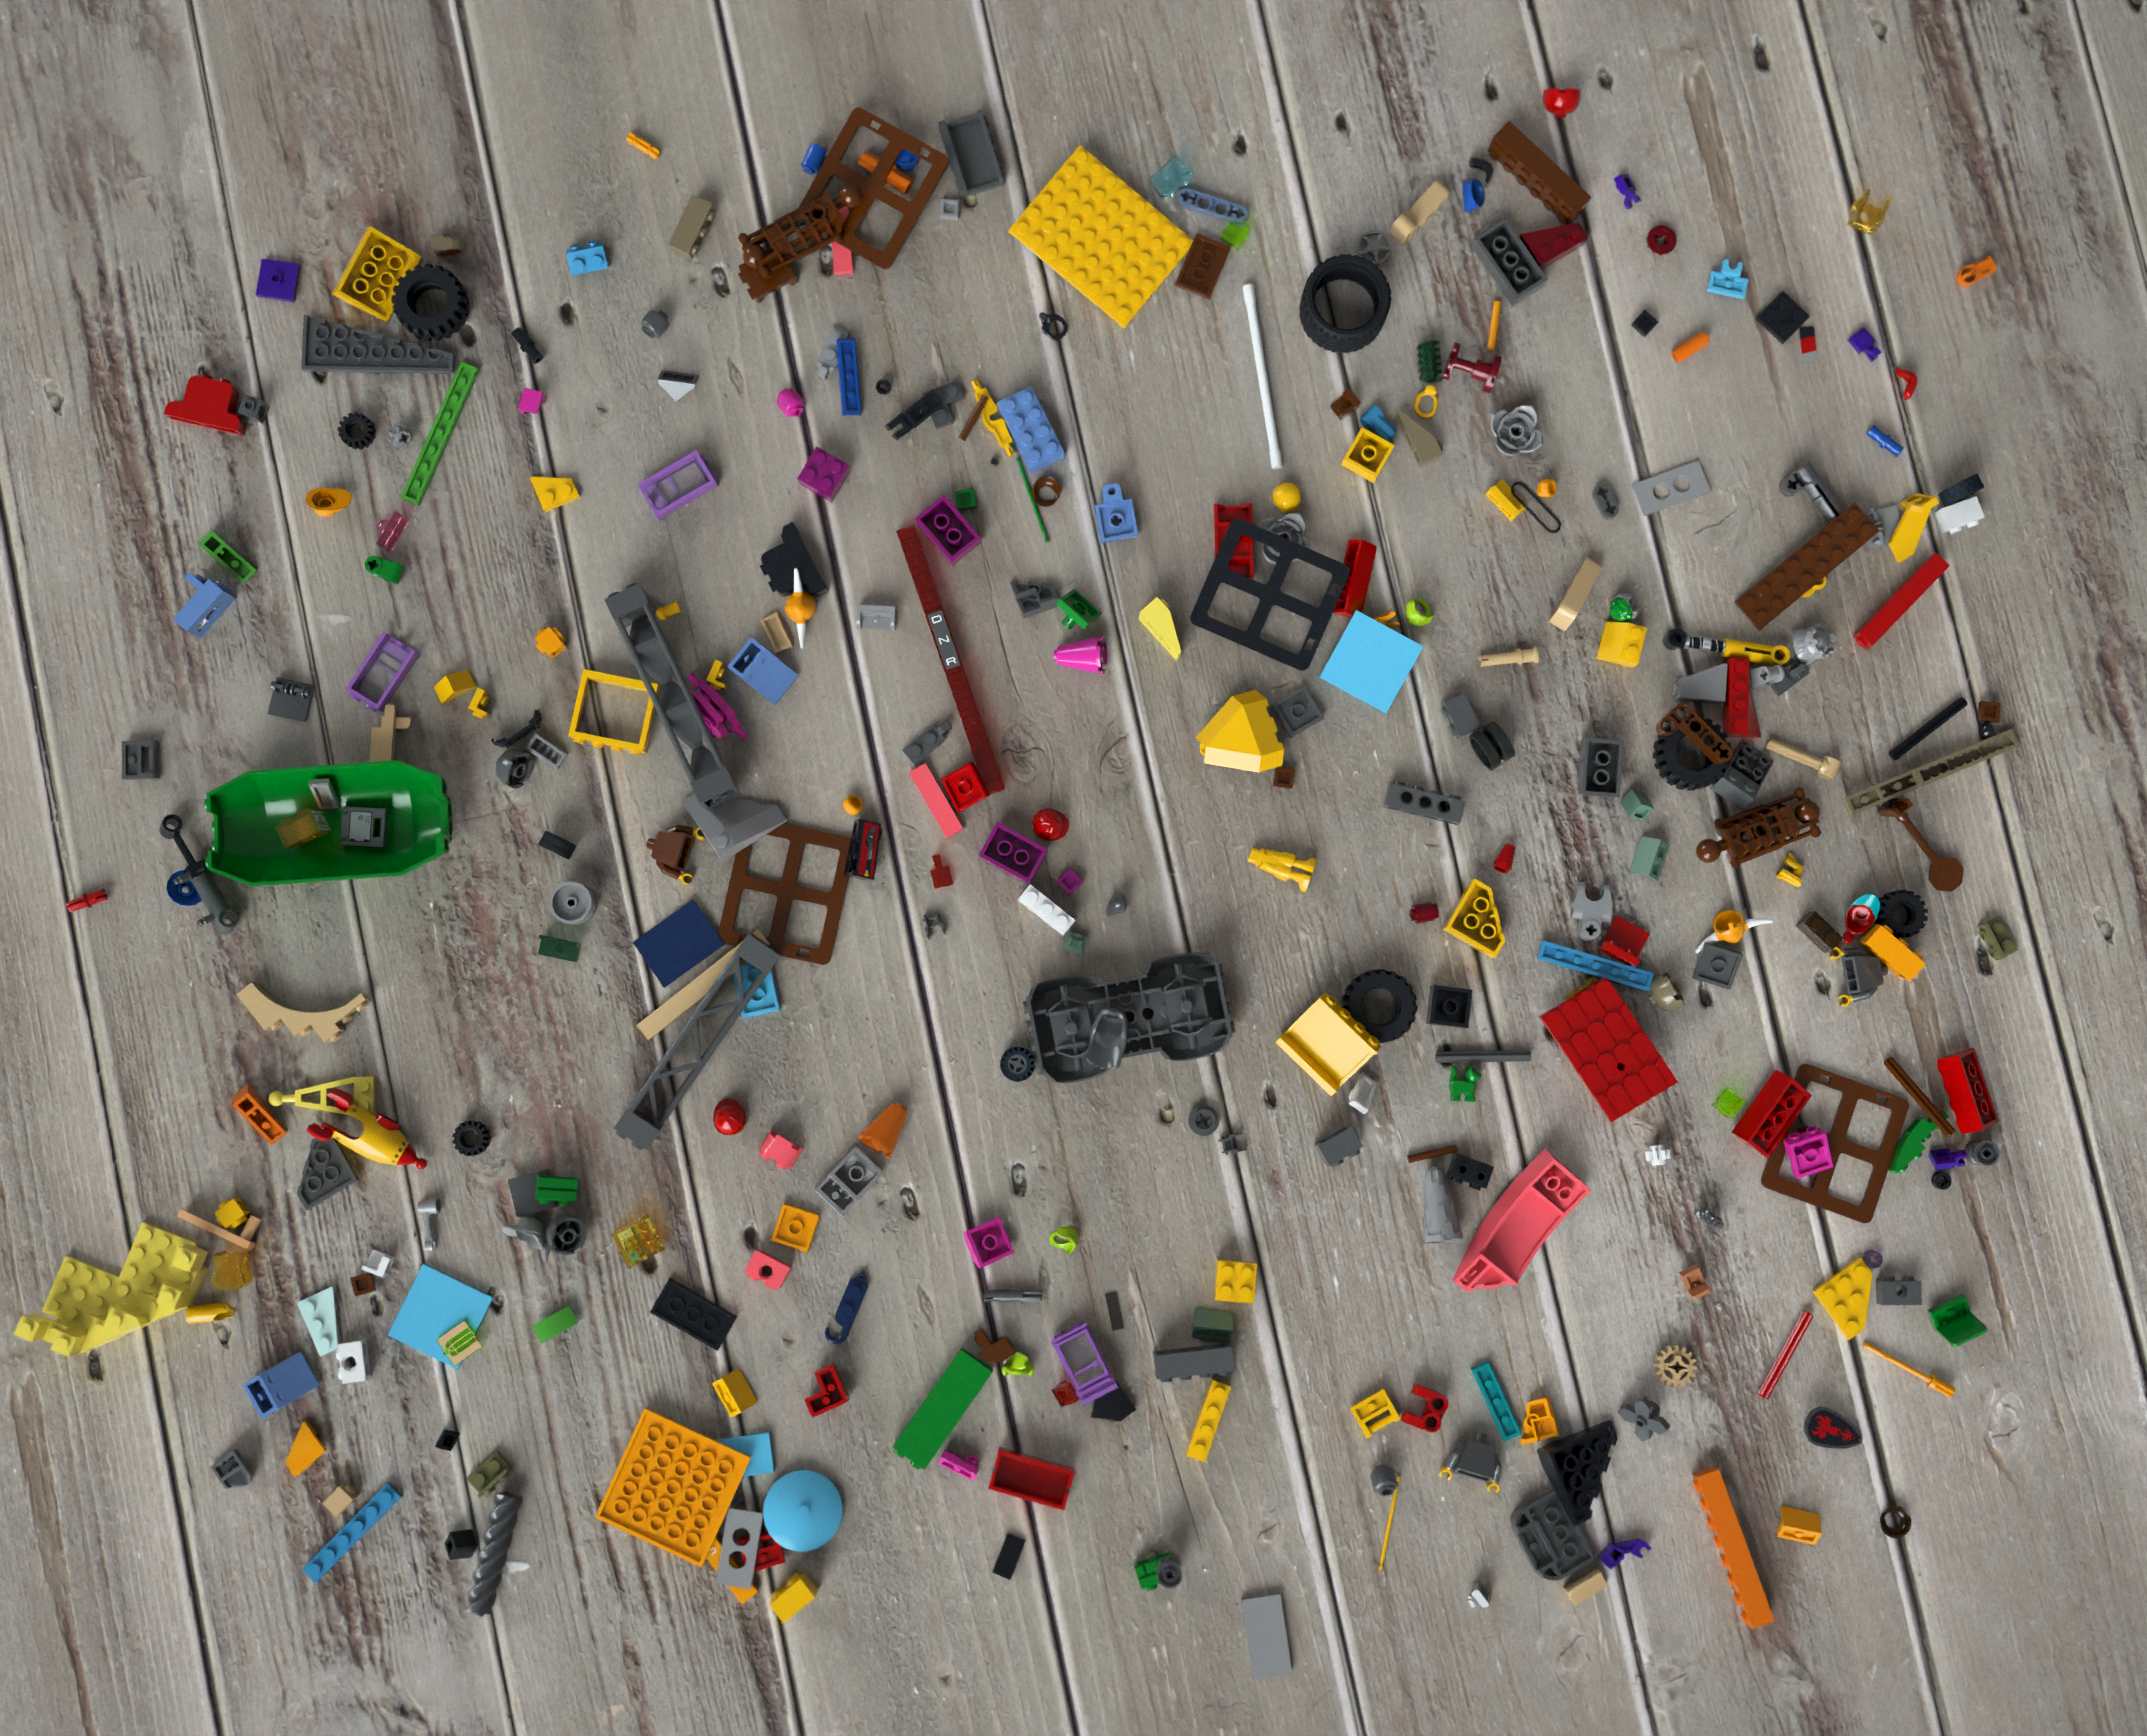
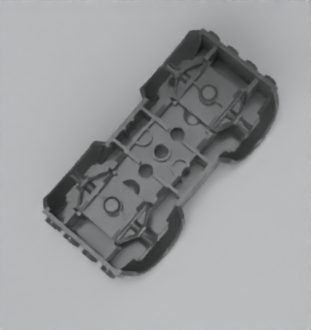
M1183 953L1150 962L1143 975L1099 983L1092 975L1076 974L1052 978L1034 985L1026 997L1027 1001H1023L1025 1014L1029 1013L1030 1016L1027 1026L1028 1032H1033L1034 1039L1030 1040L1032 1052L1036 1051L1038 1059H1034L1036 1071L1040 1070V1074H1044L1050 1081L1055 1083L1080 1082L1109 1072L1111 1068L1102 1069L1086 1060L1091 1027L1097 1014L1107 1007L1118 1008L1124 1013L1130 1011L1135 1016L1134 1021L1128 1023L1127 1040L1122 1058L1159 1051L1169 1061H1188L1220 1052L1227 1046L1230 1037H1233L1232 1033H1235L1234 1022L1229 1019V1014L1232 1013L1230 1002H1226L1225 995L1228 994L1226 983H1222L1221 976L1224 975L1222 964H1218V960H1215L1207 953ZM1145 1008L1153 1010L1154 1015L1151 1019L1143 1017L1142 1012Z

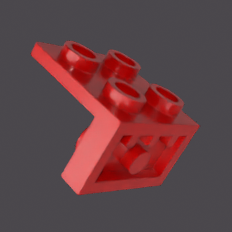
M1615 916L1598 949L1628 966L1636 967L1641 960L1638 956L1650 934L1621 917Z

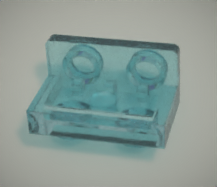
M1176 155L1151 176L1148 181L1161 198H1171L1178 192L1177 188L1181 185L1185 186L1191 181L1190 177L1194 172L1192 170L1189 171L1179 156Z

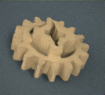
M1675 1344L1673 1349L1668 1345L1666 1346V1351L1660 1349L1661 1356L1655 1355L1658 1363H1653V1366L1658 1367L1654 1371V1374L1660 1375L1658 1380L1661 1382L1665 1380L1664 1385L1669 1386L1671 1384L1673 1388H1677V1384L1680 1387H1684L1685 1381L1690 1384L1689 1377H1695L1696 1375L1692 1371L1697 1370V1367L1693 1366L1696 1359L1690 1358L1693 1353L1690 1351L1686 1352V1348L1683 1346L1679 1349V1346ZM1682 1356L1685 1358L1687 1363H1684L1681 1360ZM1678 1364L1682 1367H1676L1675 1369H1672L1668 1366ZM1664 1370H1667L1669 1372L1670 1378L1666 1376Z

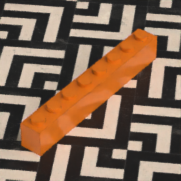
M1713 1466L1692 1474L1694 1478L1692 1485L1695 1491L1699 1492L1701 1498L1699 1499V1504L1702 1510L1706 1511L1708 1517L1706 1518L1708 1528L1713 1530L1715 1537H1712L1715 1547L1719 1548L1721 1552L1719 1558L1722 1566L1726 1567L1728 1571L1726 1578L1729 1585L1734 1588L1735 1594H1733L1736 1604L1741 1607L1742 1613H1740L1743 1623L1755 1629L1774 1622L1775 1620L1720 1470Z

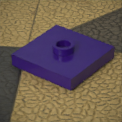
M262 259L255 295L262 298L295 302L301 269L300 264Z

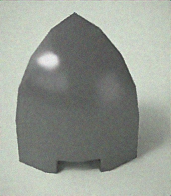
M1121 893L1114 895L1109 900L1106 916L1126 911Z

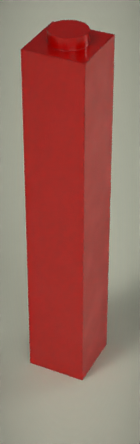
M1937 553L1928 557L1853 635L1856 643L1866 649L1872 647L1950 565Z

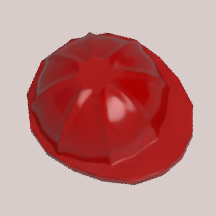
M1049 808L1040 810L1032 821L1033 832L1043 841L1059 840L1066 835L1069 828L1066 816L1057 810Z
M731 1098L720 1101L715 1107L713 1115L714 1126L717 1131L726 1136H734L742 1132L747 1120L742 1105L737 1100Z

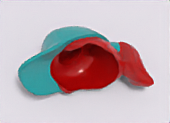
M1867 893L1860 896L1847 909L1844 915L1847 931L1843 934L1846 944L1854 940L1855 934L1866 932L1874 925L1880 911V901L1875 894Z

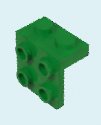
M1963 1294L1928 1310L1933 1329L1953 1347L1962 1345L1987 1332V1327L1971 1313L1967 1298Z

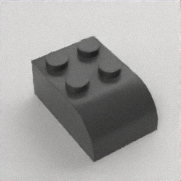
M1589 737L1581 740L1578 769V792L1580 795L1620 798L1624 741Z

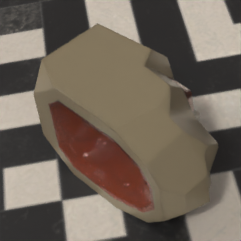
M442 233L431 236L432 248L436 256H453L465 250V244L460 238Z

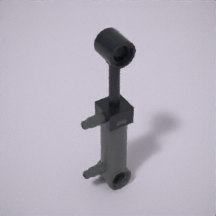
M173 814L165 816L159 828L160 834L166 839H174L188 863L184 874L173 880L174 884H182L188 881L189 884L194 885L210 914L197 921L199 926L215 921V927L218 932L223 934L232 932L238 922V915L235 911L231 910L210 874L211 871L206 867L205 859L196 862L180 835L183 824L181 818ZM167 825H173L175 829H170ZM222 919H228L231 924H225Z

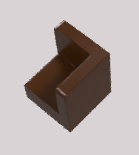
M1348 388L1343 392L1342 397L1330 405V408L1339 420L1342 421L1358 409L1361 402L1351 389Z

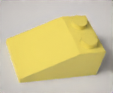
M1156 597L1140 611L1139 620L1177 661L1180 659L1181 648L1172 616L1168 609L1170 607L1164 599L1160 600Z

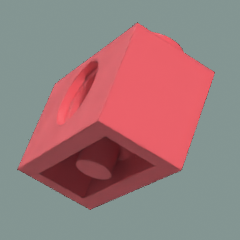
M756 1249L745 1272L748 1273L747 1276L756 1281L761 1279L766 1282L765 1286L775 1290L782 1287L792 1266L760 1249ZM765 1265H769L772 1268L770 1276L763 1273Z

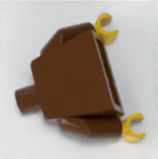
M675 825L667 828L665 832H658L656 839L649 838L646 846L648 849L653 850L651 857L656 859V865L663 874L674 879L679 878L683 884L689 885L690 883L684 881V876L688 875L692 878L693 876L690 873L682 874L681 871L685 872L695 839L692 835H695L699 840H703L705 837H700L697 834L698 831H701L699 828L695 830L690 826Z

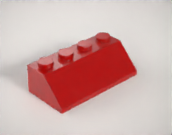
M1970 1048L1938 1059L1937 1068L1939 1073L1942 1074L1943 1086L1945 1091L1948 1092L1950 1107L1955 1113L1956 1125L1960 1129L1961 1134L1981 1131L1999 1122L1975 1049Z
M1775 1070L1731 1133L1768 1159L1812 1095L1793 1078Z

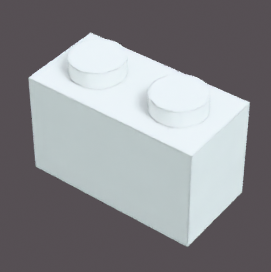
M1977 496L1941 508L1935 512L1943 534L1947 532L1954 534L1961 531V527L1968 526V528L1979 525V521L1985 517Z

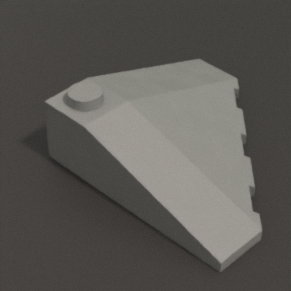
M695 793L681 801L722 862L787 822L778 806L774 804L765 805L752 800L729 799L706 810L699 803Z

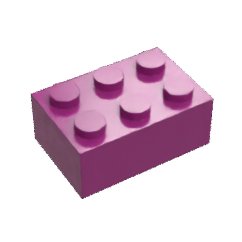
M945 495L915 518L916 525L952 567L981 544V537Z
M997 822L983 846L979 858L1030 885L1048 849Z

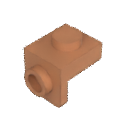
M1697 1264L1679 1272L1685 1290L1693 1299L1703 1297L1711 1292Z

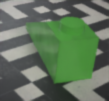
M212 528L198 541V545L243 584L257 571Z

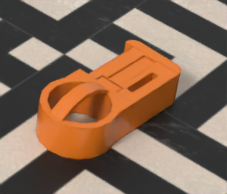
M1987 256L1976 264L1963 267L1958 271L1956 280L1959 285L1968 287L1994 273L1997 270V266L1992 257ZM1962 271H1968V273L1961 276ZM1971 275L1973 277L1971 282L1963 280Z

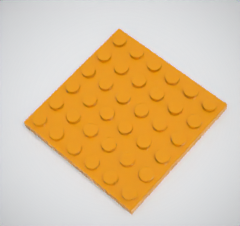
M644 1408L595 1518L702 1567L752 1457L651 1409Z

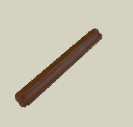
M1893 1057L1886 1059L1884 1065L1942 1133L1947 1138L1952 1136L1956 1131L1897 1061Z

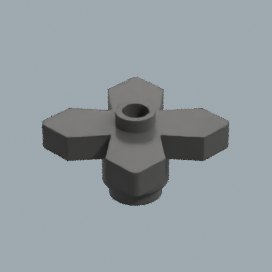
M1646 1396L1639 1398L1634 1403V1406L1626 1404L1617 1411L1624 1421L1636 1424L1635 1434L1642 1442L1650 1439L1653 1432L1663 1434L1670 1428L1669 1423L1664 1417L1659 1416V1406L1655 1402L1649 1401Z

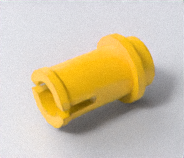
M677 601L662 608L659 606V609L656 610L659 620L664 621L666 620L665 618L681 613Z

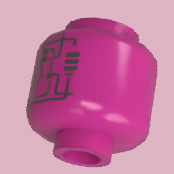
M784 389L778 394L777 406L787 417L799 416L803 412L805 401L795 389Z

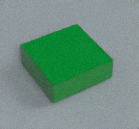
M973 488L955 492L959 512L977 508Z

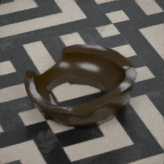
M1892 1506L1886 1509L1880 1517V1526L1883 1533L1891 1538L1903 1537L1911 1528V1517L1908 1511L1901 1506ZM1887 1513H1896L1900 1517L1898 1527L1889 1528L1884 1519Z

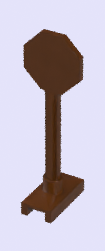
M1890 799L1889 802L1892 806L1880 808L1877 811L1881 816L1895 817L1898 822H1901L1931 861L1928 880L1933 887L1939 891H1954L1962 884L1964 868L1956 858L1938 857L1908 818L1906 811L1913 806L1909 799Z

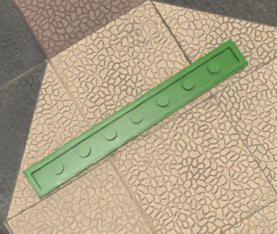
M461 361L401 495L403 500L420 506L479 374L480 369L478 367Z

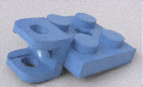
M1118 483L1104 485L1102 489L1103 504L1094 506L1101 543L1138 537L1132 499L1123 500ZM1113 491L1115 494L1110 495L1108 492ZM1114 516H1117L1118 519L1122 520V522L1119 523V526H1115L1114 523H1111V521L1114 520Z

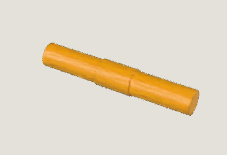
M1494 301L1488 350H1495L1501 301Z

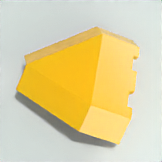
M1257 690L1232 696L1195 737L1201 742L1200 753L1205 756L1204 763L1254 772H1262L1282 766L1284 747L1282 742L1279 743L1275 733L1278 730L1273 717H1269L1266 708L1269 706L1268 701Z

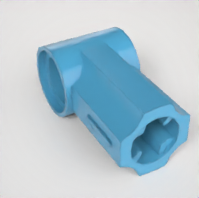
M1372 405L1359 418L1364 427L1368 430H1373L1379 437L1388 442L1398 432L1376 405Z

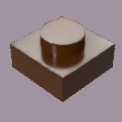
M1980 701L1977 721L1998 723L2001 703Z
M1276 767L1273 787L1292 789L1295 770Z
M368 1272L350 1278L355 1297L376 1291L372 1273Z

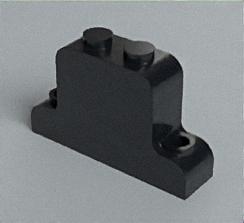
M791 522L785 525L782 529V534H780L784 543L764 552L761 556L763 564L760 567L765 576L769 575L771 581L768 583L772 591H777L782 597L793 594L794 568H798L802 588L807 587L810 595L813 594L820 597L828 593L794 523Z

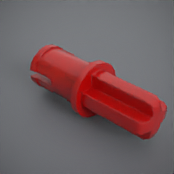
M102 888L90 894L84 893L82 897L68 901L66 906L70 912H74L85 907L91 908L93 904L106 901L108 897L107 894L103 895L105 890Z

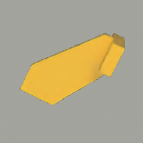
M1914 493L1900 503L1905 512L1888 542L1896 562L1901 563L1914 554L1930 511L1939 504L1937 497Z

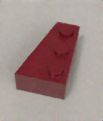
M1576 222L1524 233L1519 238L1542 270L1584 246L1588 236L1580 223Z

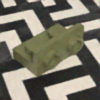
M1997 916L1978 926L1980 930L1979 935L1986 942L1989 955L1995 960H2002L2006 958L2005 956L2018 951L2001 916Z
M497 1450L466 1479L478 1491L477 1496L479 1498L483 1495L487 1497L496 1489L494 1485L498 1481L503 1483L510 1476L509 1471L513 1467Z

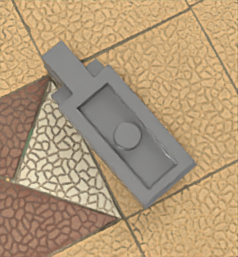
M831 327L818 359L817 367H820L818 373L820 379L826 380L829 371L834 372L837 369L836 339H848L849 333Z

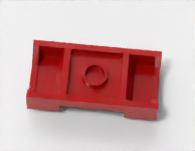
M1252 503L1241 506L1214 504L1215 557L1233 519L1239 518L1253 524ZM1242 535L1230 559L1228 568L1251 579L1254 578L1253 539Z

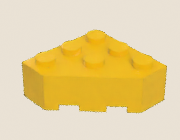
M1474 878L1470 880L1442 930L1491 959L1496 958L1505 943V937L1502 933L1492 889Z

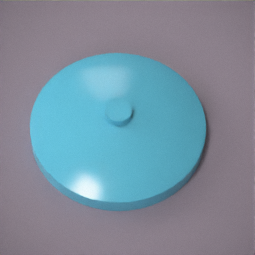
M797 1470L787 1473L772 1485L766 1495L763 1507L765 1526L771 1537L784 1548L799 1552L817 1549L834 1536L840 1525L842 1501L839 1492L827 1477L818 1472Z

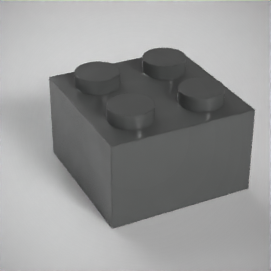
M1346 1126L1314 1144L1324 1164L1331 1167L1342 1164L1344 1162L1343 1158L1347 1156L1352 1158L1361 1153L1359 1149L1363 1148L1352 1126Z

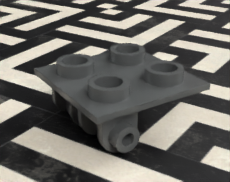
M276 677V681H272L270 685L273 693L267 714L305 722L314 685Z

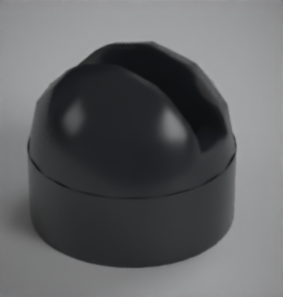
M881 379L876 383L878 393L882 395L890 393L892 386L888 380ZM883 384L889 388L886 391L884 388H881L880 385Z
M1986 722L1979 727V735L1983 738H1990L1996 735L1990 722Z

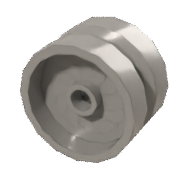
M564 882L552 891L549 907L552 914L559 921L570 925H581L588 922L594 916L597 900L594 893L587 886L577 882ZM572 900L575 901V905H574V906L571 905V901H572Z

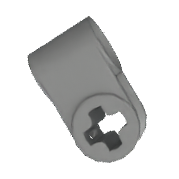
M1781 665L1762 666L1749 670L1752 689L1765 688L1771 684L1781 682L1785 675Z

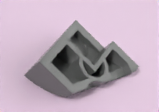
M1016 581L1010 582L1023 618L1058 607L1056 605L1058 596L1052 583L1036 584L1035 582H1028V585L1016 584Z

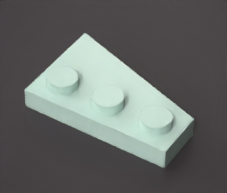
M335 1286L297 1302L319 1356L336 1350L338 1344H340L339 1326L336 1317Z

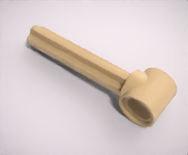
M1772 738L1766 743V749L1816 769L1817 775L1823 779L1835 780L1841 765L1839 760L1832 757L1820 759Z

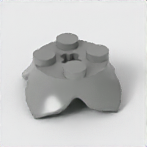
M1521 405L1511 412L1499 410L1492 415L1491 430L1495 437V445L1503 455L1516 456L1519 453H1529L1543 445V435L1536 428L1538 416L1533 405ZM1514 429L1517 430V434L1519 436H1514L1512 434V431H1514Z
M1289 513L1279 520L1272 517L1260 522V528L1281 537H1286L1288 540L1310 549L1309 540L1305 538L1306 523L1301 514ZM1263 544V556L1269 563L1276 564L1280 552Z

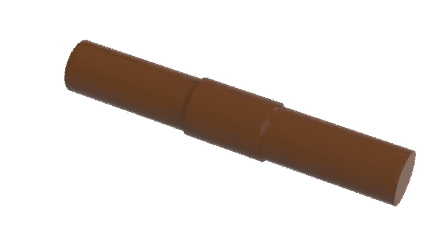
M985 395L981 396L958 438L963 441L966 440L989 399Z
M1457 1145L1408 1155L1407 1160L1408 1163L1456 1153L1458 1152Z

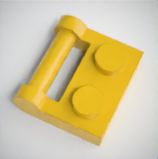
M1383 1388L1349 1407L1366 1439L1389 1423L1400 1420L1398 1413ZM1389 1410V1415L1368 1427L1366 1426L1365 1422Z

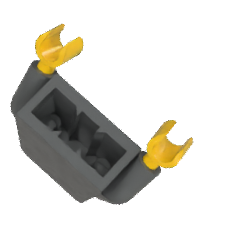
M1835 947L1833 950L1838 953L1837 957L1831 956L1829 958L1835 960L1840 956L1845 957L1841 958L1847 992L1851 994V996L1839 995L1837 999L1846 998V1002L1839 1005L1844 1007L1848 1006L1851 1001L1858 1002L1869 999L1877 991L1878 986L1884 983L1883 976L1888 974V967L1885 964H1880L1878 957H1872L1871 953L1862 948H1844V950H1840Z
M1475 1432L1474 1441L1467 1440L1465 1443L1459 1444L1451 1452L1445 1467L1440 1469V1477L1444 1471L1449 1472L1447 1480H1450L1452 1469L1453 1473L1486 1482L1485 1486L1488 1492L1490 1487L1495 1485L1494 1491L1497 1493L1499 1491L1497 1482L1500 1479L1502 1465L1498 1455L1495 1453V1448L1485 1444L1487 1435L1482 1432Z

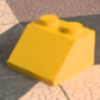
M1605 622L1596 658L1634 668L1639 664L1647 627L1624 622Z

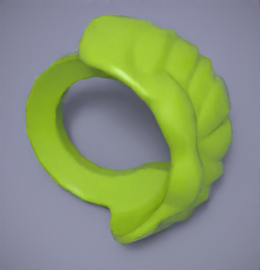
M1416 598L1407 602L1406 616L1409 624L1424 626L1429 624L1434 618V614L1430 615V606L1425 600ZM1416 603L1424 607L1425 615H1421L1416 609Z
M1070 1225L1063 1226L1050 1234L1049 1241L1054 1247L1065 1249V1252L1070 1254L1078 1245L1079 1234L1075 1227ZM1058 1235L1069 1241L1060 1243L1055 1241L1054 1236Z
M1016 1352L1002 1366V1374L1004 1376L1008 1374H1026L1031 1377L1035 1370L1028 1357L1020 1352Z

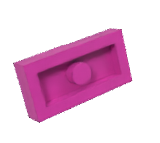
M944 1451L938 1464L972 1481L979 1471L977 1468L979 1458L968 1454L966 1459L962 1461L954 1452Z

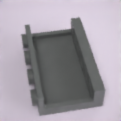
M981 110L977 111L978 114L952 123L946 124L945 120L938 122L939 132L960 198L1003 186V179L1006 178L1003 167L999 168L997 162L1000 161L998 151L994 150L992 146L995 143L992 132L988 133L987 130L989 126L987 116H983Z

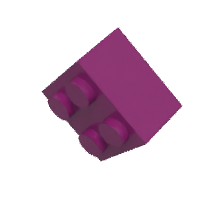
M816 446L797 480L803 487L833 502L851 469L849 464Z

